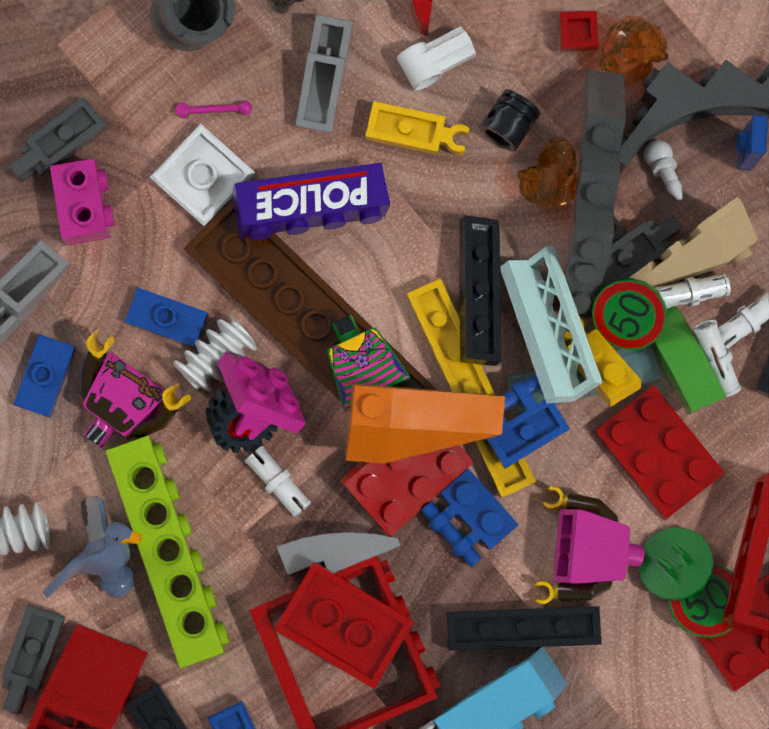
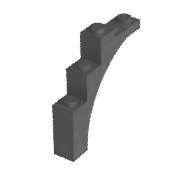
M725 60L719 69L712 65L699 84L669 62L666 63L661 71L654 68L642 84L646 91L641 100L650 106L651 109L644 105L632 121L637 127L629 137L625 134L622 136L620 174L644 144L675 126L697 119L722 115L765 116L766 119H769V65L756 82L732 63Z
M588 70L582 101L578 174L564 274L578 315L592 317L595 298L602 289L605 269L609 262L614 237V204L620 178V147L626 121L625 74Z

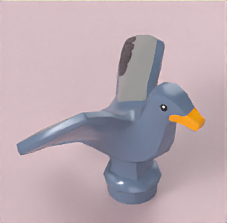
M98 496L86 497L81 501V514L88 537L87 546L79 555L69 559L64 564L61 572L43 592L47 598L68 579L77 574L99 575V586L108 596L113 598L126 595L134 586L133 572L125 564L130 559L131 553L128 543L139 544L142 539L141 534L132 531L120 522L110 523L108 526L104 500Z

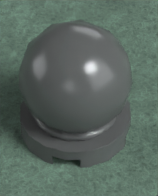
M152 0L149 16L154 33L167 46L181 51H194L204 48L221 37L227 28L231 26L234 19L235 3L234 0Z

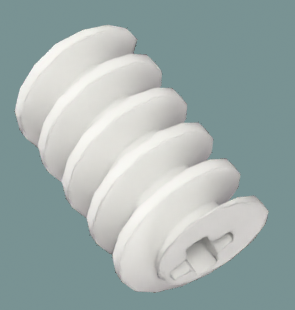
M230 314L228 315L232 323L222 319L217 321L220 334L210 329L206 331L209 344L201 340L195 341L198 354L189 350L184 352L187 365L177 360L173 362L176 369L198 392L200 388L208 392L214 390L210 382L211 377L220 382L224 381L217 362L225 352L241 357L245 356L242 349L244 346L253 351L258 349L252 337Z
M39 502L34 503L32 514H28L24 504H20L17 516L12 515L9 506H4L3 515L0 518V555H7L10 545L15 553H22L25 544H27L31 551H37L41 541L46 549H50L49 523L47 515L43 512Z

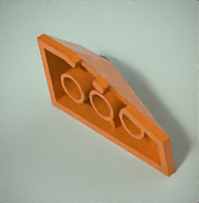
M352 383L345 460L388 463L502 435L505 396Z

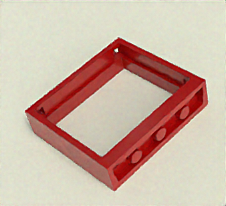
M769 473L756 478L721 623L765 638H769V619L753 615L751 610L769 538Z
M376 555L335 573L349 581L371 571L383 602L405 616H410L402 595L394 597L389 583L394 582L395 578L387 560L379 562ZM294 590L249 611L298 728L317 729L270 617V614L287 608L297 591ZM417 630L411 633L408 631L401 644L421 691L334 729H368L438 698L435 689L441 686L433 667L425 668L419 654L426 652Z

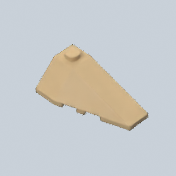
M737 196L699 224L689 234L690 237L686 240L681 239L675 242L659 256L660 258L657 261L649 262L629 278L646 281L653 287L681 282L686 277H696L722 269L730 262L735 267L754 254L750 248L758 241L742 201Z

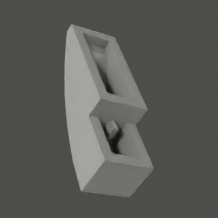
M320 14L316 15L295 126L332 133L354 21Z
M42 240L0 279V346L26 320L69 267V263Z
M346 532L301 538L277 546L288 576L310 568L314 561L318 564L324 562L328 570L336 573L376 555L379 556L399 548L400 543L398 538L378 534Z

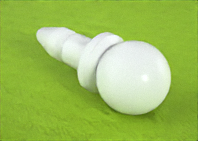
M663 140L651 141L644 149V160L652 168L653 175L661 177L667 191L679 201L683 197L682 185L674 171L677 167V162L673 158V150Z

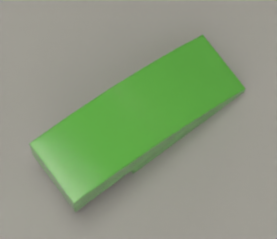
M675 306L667 309L668 317L664 332L651 346L668 382H672L686 414L689 415L724 399L726 395L694 334Z

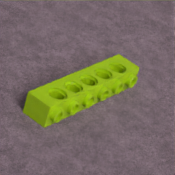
M148 435L106 450L105 452L132 530L142 536L140 543L137 545L180 669L226 653L224 645L230 643V639L224 622L216 623L212 608L218 606L211 585L204 587L199 572L205 570L199 550L191 551L187 536L193 534L186 513L180 515L178 513L175 500L180 499V495L173 477L167 479L162 465L168 463L161 442L154 444L153 439ZM143 469H151L155 475L154 483L148 489H139L136 485V476ZM157 504L164 505L167 510L166 520L160 525H152L148 520L150 508ZM175 540L180 548L179 555L175 560L167 562L161 557L160 548L165 541ZM185 575L192 582V590L188 596L180 598L174 594L172 585L177 577ZM194 611L202 614L205 620V626L198 634L190 633L185 627L187 615Z

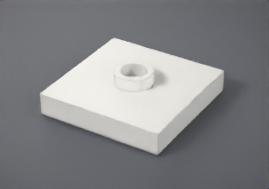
M200 123L150 178L197 222L205 227L232 200L234 183L251 181L256 174Z

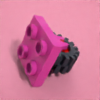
M228 352L223 354L217 363L228 391L224 393L221 389L216 392L218 399L210 398L208 401L210 407H206L205 410L206 420L216 444L221 445V448L226 451L231 447L233 453H239L240 447H243L245 452H249L253 444H256L257 448L263 446V438L269 441L273 437L271 431L276 432L278 427L298 434L306 424V421L299 408L300 404L291 390L288 377L277 368L269 369L256 364L249 357H238Z

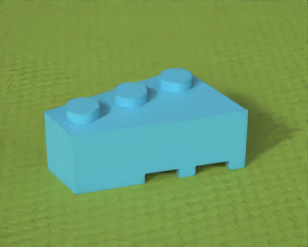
M540 647L529 658L516 666H511L499 677L479 687L443 711L434 719V722L439 729H522L524 725L521 721L533 714L536 719H539L556 707L553 701L568 684L545 648Z

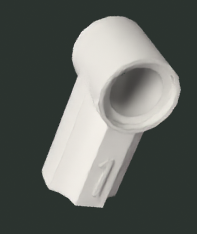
M460 26L428 44L420 42L407 48L396 59L414 91H419L437 82L443 76V73L475 57L476 52L467 32Z

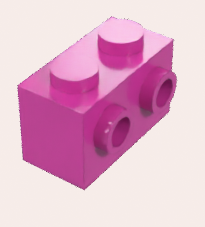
M95 159L50 166L61 239L65 244L69 246L111 238L109 227L115 226V218L112 205L105 204L103 191L109 190L106 169H100Z

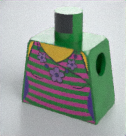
M352 315L339 319L332 324L340 343L327 349L341 404L345 412L350 410L352 383L400 387L410 382L408 372L376 327L360 333Z

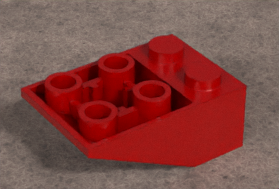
M77 624L39 699L27 729H117L148 653Z

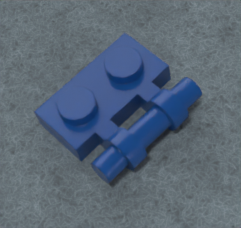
M536 375L525 382L517 381L511 385L510 391L502 395L505 396L504 411L520 402L525 412L509 422L503 416L502 435L486 438L504 470L570 430V427L554 403L546 404L545 400L538 404L535 402L532 394L541 390Z
M469 468L440 493L449 504L444 511L441 512L432 501L421 510L423 515L430 521L428 526L434 533L439 531L453 547L450 551L457 558L462 557L470 567L474 566L482 558L472 547L477 541L481 540L491 550L519 525ZM457 514L472 530L465 538L450 522Z

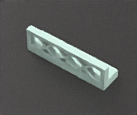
M546 246L529 260H508L500 266L546 404L574 402L602 384V379L555 247ZM546 262L549 270L546 282L543 281L539 266ZM554 295L558 296L561 304L558 316L555 315L552 307ZM566 329L570 330L573 338L571 349L566 347L564 341ZM578 363L582 364L587 378L581 384H579L576 375Z

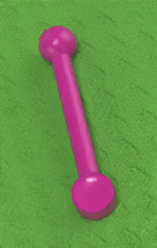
M242 101L239 105L188 106V104L182 102L177 104L175 112L180 118H187L190 114L239 112L242 115H248L252 111V105L248 101Z

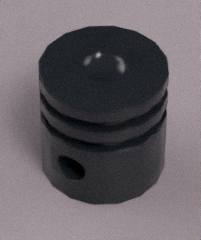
M505 89L501 94L502 97L497 99L496 104L493 105L479 128L490 140L510 151H516L530 131V127L535 124V119H538L541 113L528 99L512 90Z

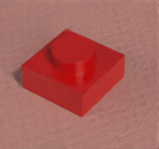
M597 11L560 12L561 52L598 50Z

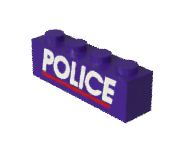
M382 162L234 183L232 193L240 238L250 237L251 240L267 239L272 236V233L286 231L289 235H298L307 232L309 228L319 226L332 230L341 228L347 222L360 221L361 224H372L385 217L390 207Z

